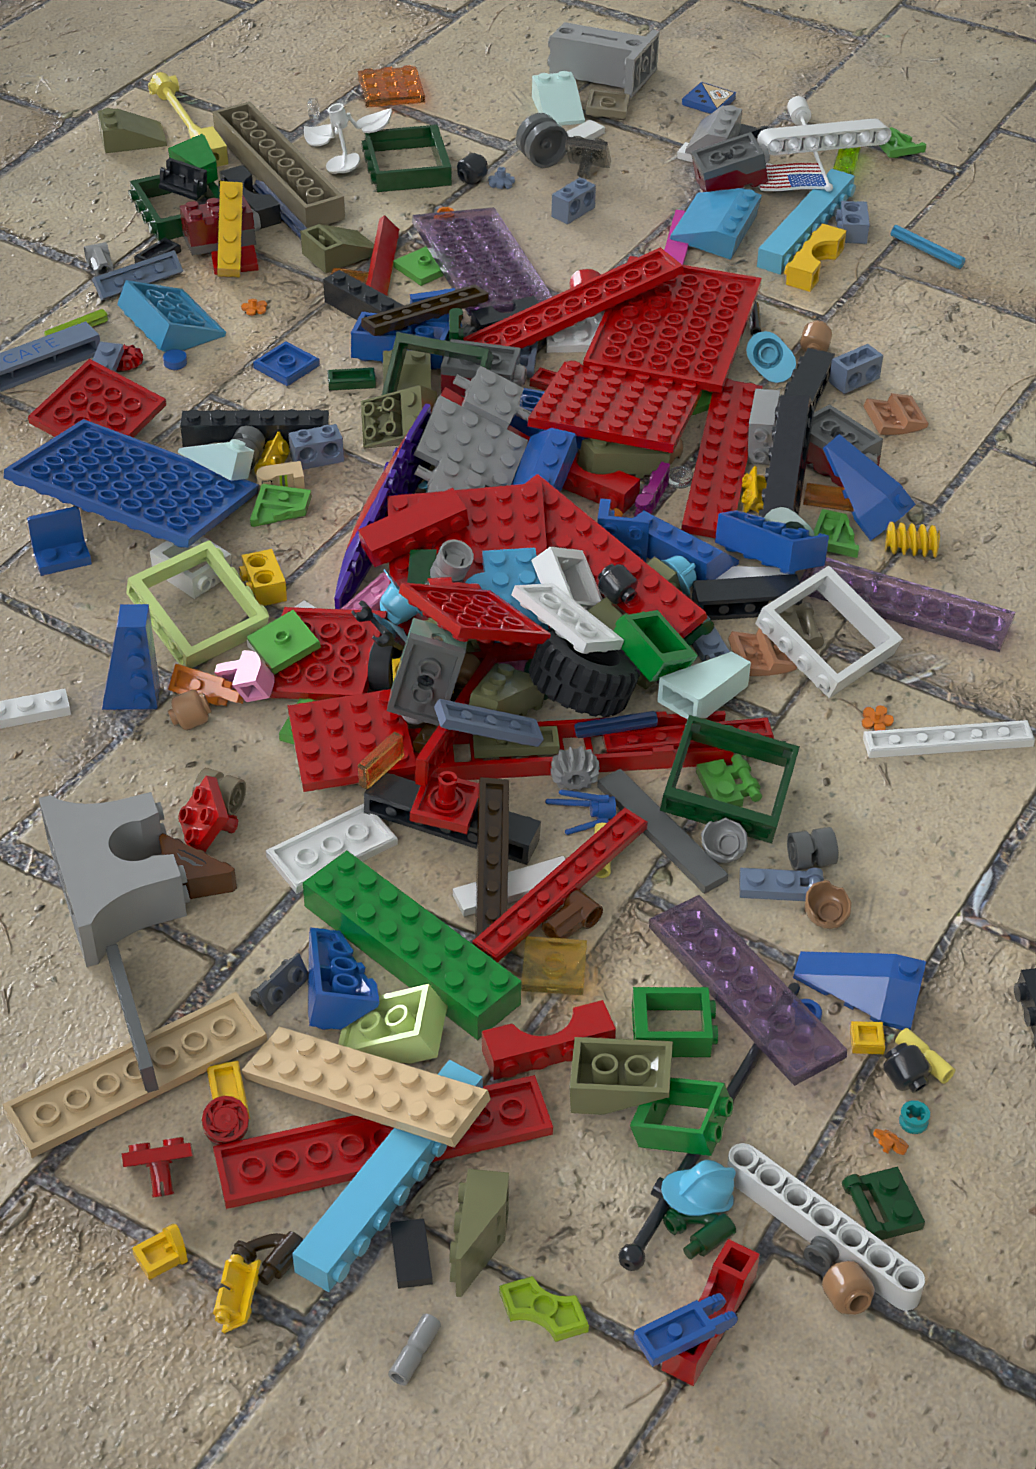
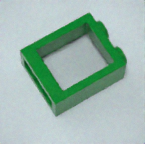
M658 610L625 614L615 623L616 627L613 631L624 639L621 649L649 682L658 681L662 676L690 667L698 657Z
M633 987L631 1006L633 1040L673 1041L672 1057H711L712 1045L718 1044V1026L712 1025V1019L716 1018L715 1000H710L709 987ZM647 1010L700 1011L702 1031H648Z
M670 1077L669 1097L639 1105L630 1123V1128L640 1148L712 1156L716 1144L722 1139L725 1122L732 1115L733 1099L729 1096L725 1083ZM670 1105L708 1109L700 1129L661 1124Z

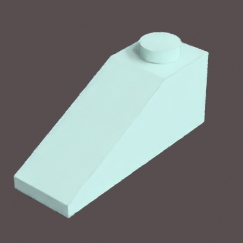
M232 439L226 443L179 448L178 453L233 481L248 479L254 450L246 447L243 441Z

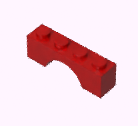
M576 453L562 488L600 504V499H611L610 509L617 508L624 514L635 503L639 495L640 479L620 470L609 474L587 472L577 464Z
M600 1000L573 1007L572 1018L569 1024L563 1030L552 1035H530L518 1029L513 1023L482 1031V1053L493 1080L511 1078L523 1072L541 1070L561 1062H572L575 1037L615 1039L616 1028L604 1001Z
M730 1239L727 1240L712 1265L709 1278L698 1300L699 1302L717 1293L722 1294L726 1299L723 1308L708 1316L710 1320L728 1311L736 1313L757 1275L760 1254ZM724 1332L719 1335L715 1334L714 1337L662 1362L661 1370L694 1387Z

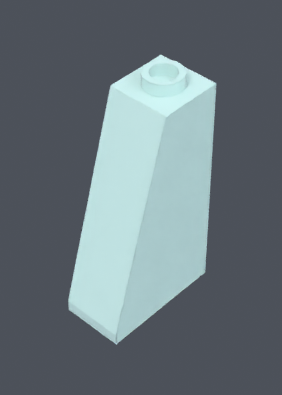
M729 652L662 676L659 680L657 702L687 720L689 715L706 719L748 687L751 662L734 652Z

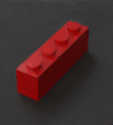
M450 488L360 528L358 532L362 548L373 566L377 567L389 563L406 553H410V550H416L426 544L436 542L446 535L462 530L464 527L469 526L467 508L454 488Z

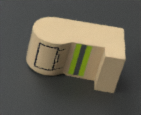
M301 461L263 466L257 470L258 491H260L262 484L305 489Z

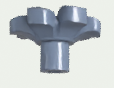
M498 167L495 175L488 177V182L492 188L503 189L505 187L510 189L515 182V177L506 173L505 167Z

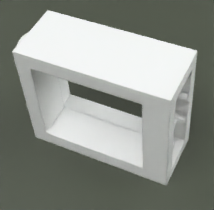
M202 536L188 548L177 547L172 542L165 541L150 551L151 565L153 567L209 539ZM213 543L216 548L223 552L225 560L232 567L231 554ZM208 563L193 573L186 570L166 580L193 599L221 582Z
M549 547L531 560L541 584L553 583L587 611L603 600L583 550Z

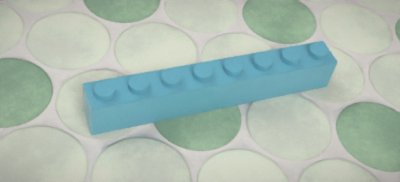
M831 169L826 176L829 183L833 185V190L827 192L825 189H812L759 247L757 267L781 275L787 263L794 259L795 253L799 252L804 242L811 238L813 231H816L821 224L827 225L832 216L836 215V209H840L841 201H847L849 197L854 195L856 189L854 184L855 175Z
M451 1060L437 1074L483 1088L482 1076ZM394 1128L292 1253L295 1273L327 1292H330L337 1282L341 1283L348 1275L353 1261L357 1256L361 1257L365 1254L370 1245L371 1238L377 1231H382L386 1227L393 1210L397 1205L402 1206L405 1203L411 1187L416 1181H421L426 1176L430 1163L435 1157H440L444 1153L447 1145Z

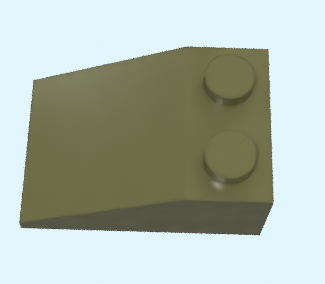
M105 108L97 111L105 154L167 146L161 122L118 108Z
M392 350L383 351V387ZM407 350L397 391L419 385L431 389L430 354Z
M575 1037L569 1087L571 1113L605 1115L668 1098L673 1041Z

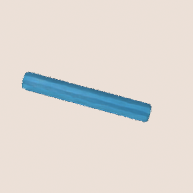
M898 225L893 226L891 230V236L956 268L961 269L966 261L964 257Z

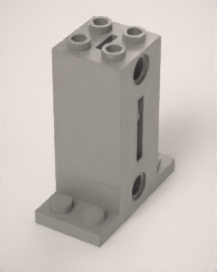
M564 22L548 40V47L550 48V55L547 60L549 74L560 71L572 72L574 79L621 87L625 89L624 93L629 94L630 98H632L657 70L660 31L652 30L647 36H640Z

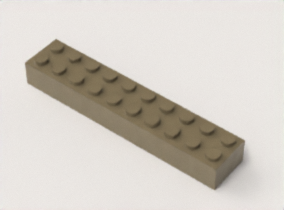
M250 101L212 111L214 129L231 152L259 181H263L307 228L318 224H334L345 219L344 196Z

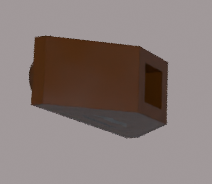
M164 833L159 836L162 855L174 854L177 866L183 865L185 869L187 883L182 885H186L190 899L230 893L237 889L235 868L230 864L221 862L202 850L186 845L178 838H172Z

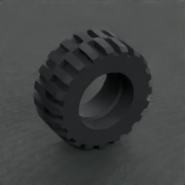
M552 627L546 630L551 634L550 639H547L543 644H538L529 666L531 681L537 686L538 690L542 694L545 693L553 702L556 701L561 706L567 709L571 708L581 714L587 713L589 716L597 717L601 715L602 717H609L625 710L640 677V670L625 652L620 649L608 650L607 652H589L588 654L580 653L574 649V645L567 639L559 637Z

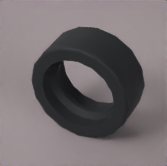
M375 642L373 643L368 661V682L373 692L392 688V659L400 658L402 656L401 650L393 646L380 647Z

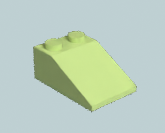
M429 984L380 995L379 1006L341 1030L338 1044L398 1063L410 1064L437 1058L447 1006Z

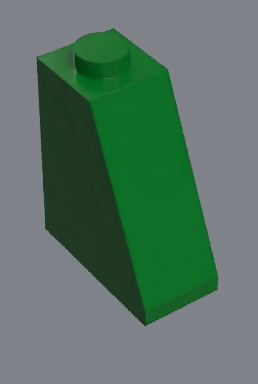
M204 134L197 135L168 148L170 158L207 170V184L218 180L217 161Z

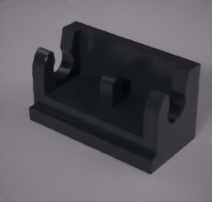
M169 157L166 160V168H160L159 188L197 201L207 192V170Z

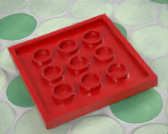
M88 359L28 416V421L31 425L54 437L84 419L134 438L167 404L166 398Z
M401 583L399 594L408 600V604L418 607L422 610L424 616L435 620L438 627L448 630L452 633L454 639L462 642L476 639L483 643L499 641L507 645H513L514 642H521L527 646H536V644H543L551 636L548 631L491 590Z
M284 607L281 616L294 610L319 640L321 648L276 673L270 698L325 700L367 693L369 687L368 661L372 645L375 642L372 637L373 635L375 637L382 636L371 621H357L351 614L353 610ZM372 610L378 616L389 620L387 618V611Z
M391 689L287 705L303 792L370 782L377 770L395 774L399 777L416 774V760L407 723L402 715L387 711Z

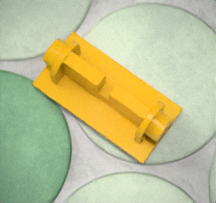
M277 432L274 440L266 443L261 455L262 459H259L254 467L255 474L263 466L285 463L290 450L288 443L284 441L280 432Z
M754 466L749 474L746 473L742 479L743 495L741 502L743 503V512L747 513L751 509L759 514V511L763 510L764 506L762 490L766 489L767 483L763 475L757 474V466Z
M234 1254L225 1261L221 1283L231 1289L228 1290L225 1287L219 1289L213 1314L216 1316L215 1321L223 1324L222 1333L229 1332L247 1323L252 1312L251 1303L254 1290L259 1281L258 1273L261 1264L259 1259L246 1264L243 1262L244 1258L242 1256Z

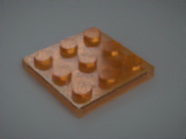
M406 65L401 68L385 67L375 70L367 68L363 71H358V80L366 107L425 103V94L416 66Z

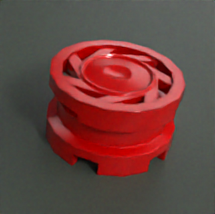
M225 1095L216 1097L205 1107L202 1115L203 1131L210 1142L215 1145L242 1140L248 1131L249 1116L247 1108L237 1098Z

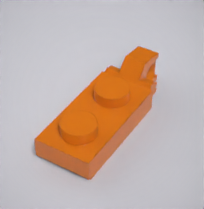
M175 663L168 687L169 691L182 694L194 689L199 694L203 692L208 703L219 706H227L228 700L241 704L244 702V699L237 690L232 689L233 682L228 681V679Z

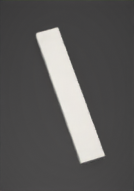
M1028 720L864 731L863 741L869 758L1033 747L1035 742Z

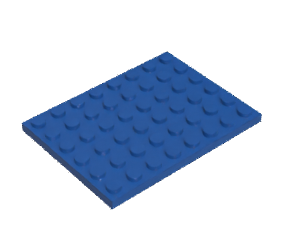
M84 419L5 468L3 475L4 479L12 481L17 486L28 487L35 490L38 494L49 495L62 503L75 505L83 511L96 513L104 516L109 521L120 522L127 525L130 529L141 530L154 538L167 540L175 546L182 548L190 547L255 496L259 484L246 479L231 481L189 458Z

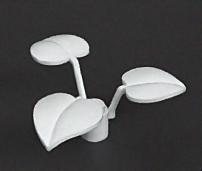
M337 103L328 108L331 124L316 127L304 126V137L310 146L317 147L327 144L331 138H334L339 133L343 156L340 155L330 159L326 164V169L331 174L347 173L358 167L360 157L357 153L347 155L342 129L346 128L348 121H350L356 129H362L364 133L377 132L388 124L392 109L389 108L364 116L356 123L351 117L350 112L346 113L344 105Z

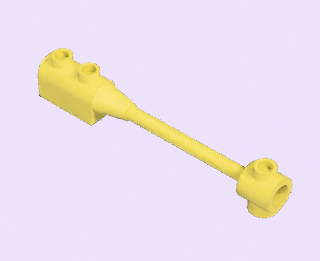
M163 72L153 75L151 82L148 83L150 94H157L160 99L168 100L187 126L190 138L200 134L205 135L217 161V167L228 165L227 145L214 127L200 128L194 124L175 97V93L179 91L177 77L175 75L168 76Z

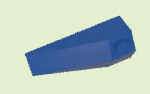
M840 434L823 447L835 476L840 477L845 488L842 491L845 499L849 498L854 511L852 515L854 520L870 541L885 531L889 522H897L916 505L900 483Z
M312 927L309 930V1026L322 1030H341L379 1006L376 982L373 978H367L365 975L366 968L363 963L356 962L353 957L354 950L341 931Z
M800 951L793 978L823 995L831 994L843 1000L844 1006L851 1010H854L856 1007L869 1014L870 1020L874 1022H883L884 1026L900 1030L905 1028L911 1030L926 961L899 954Z

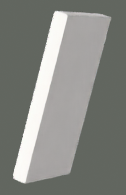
M364 804L267 849L266 857L294 892L298 894L303 891V882L346 850L363 862L398 845V838L380 817L374 814H365Z

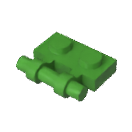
M736 754L731 758L733 766L727 767L724 759L697 764L696 774L708 798L739 807L743 806V797L750 796L754 802L762 798L761 786L758 780L752 777L749 763L747 760H743L740 754ZM740 778L743 783L736 785L734 779Z

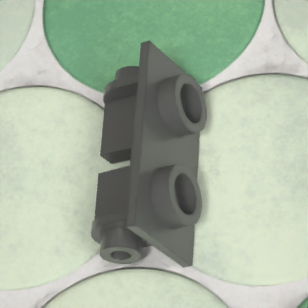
M296 953L289 960L284 959L281 965L269 976L270 979L268 981L265 980L256 989L251 991L250 1003L256 1007L263 1005L269 1017L308 980V971L299 953Z

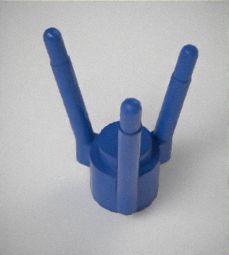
M559 790L560 795L585 800H545L546 804L590 807V816L596 817L597 820L566 829V835L594 828L598 823H607L608 820L616 815L614 796Z

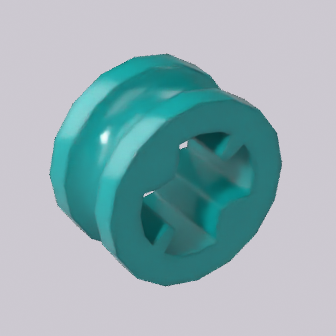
M914 1100L903 1104L899 1116L901 1128L910 1134L923 1133L927 1129L930 1119L928 1106Z

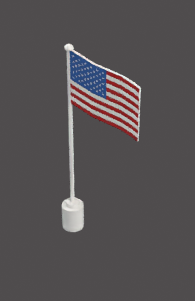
M801 96L790 99L787 109L792 122L798 126L807 125L811 119V111L807 101ZM815 151L813 154L817 163L766 165L768 182L759 185L761 191L825 189L827 192H831L833 185L829 183L818 152Z

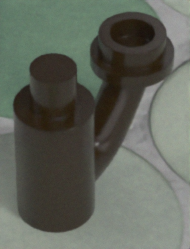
M289 1231L287 1234L274 1233L264 1235L248 1242L238 1240L234 1244L232 1255L242 1256L244 1258L243 1262L249 1264L256 1260V1252L274 1248L262 1262L264 1269L258 1275L259 1281L268 1286L274 1278L281 1279L293 1265L292 1253L304 1239L297 1233Z

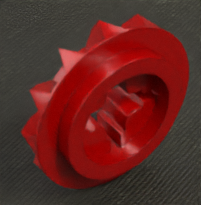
M124 344V353L117 370L126 371L138 367L144 359L141 349L135 348L134 345L126 346Z

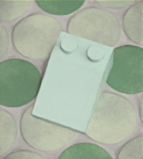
M560 71L553 74L541 73L532 76V99L539 113L550 115L561 126L585 122L577 84L572 72Z

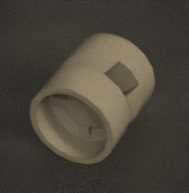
M211 768L201 770L195 780L192 795L194 789L200 785L206 775L216 777L227 813L230 815L236 814L246 795V782L231 775L224 777L222 772Z

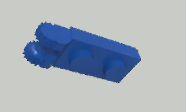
M717 1293L699 1302L695 1300L634 1331V1339L651 1366L654 1367L714 1337L715 1334L719 1335L729 1330L737 1323L738 1317L734 1311H728L711 1320L708 1316L723 1308L726 1303L723 1295Z

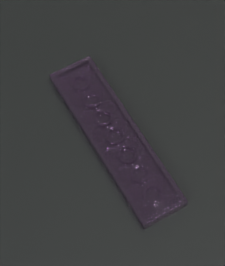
M827 557L825 566L805 569L799 580L801 584L822 569L830 566L881 618L996 652H1000L1016 613ZM818 590L808 595L809 597L829 602Z
M700 895L649 919V928L703 987H709V994L794 1086L847 1058V1048Z

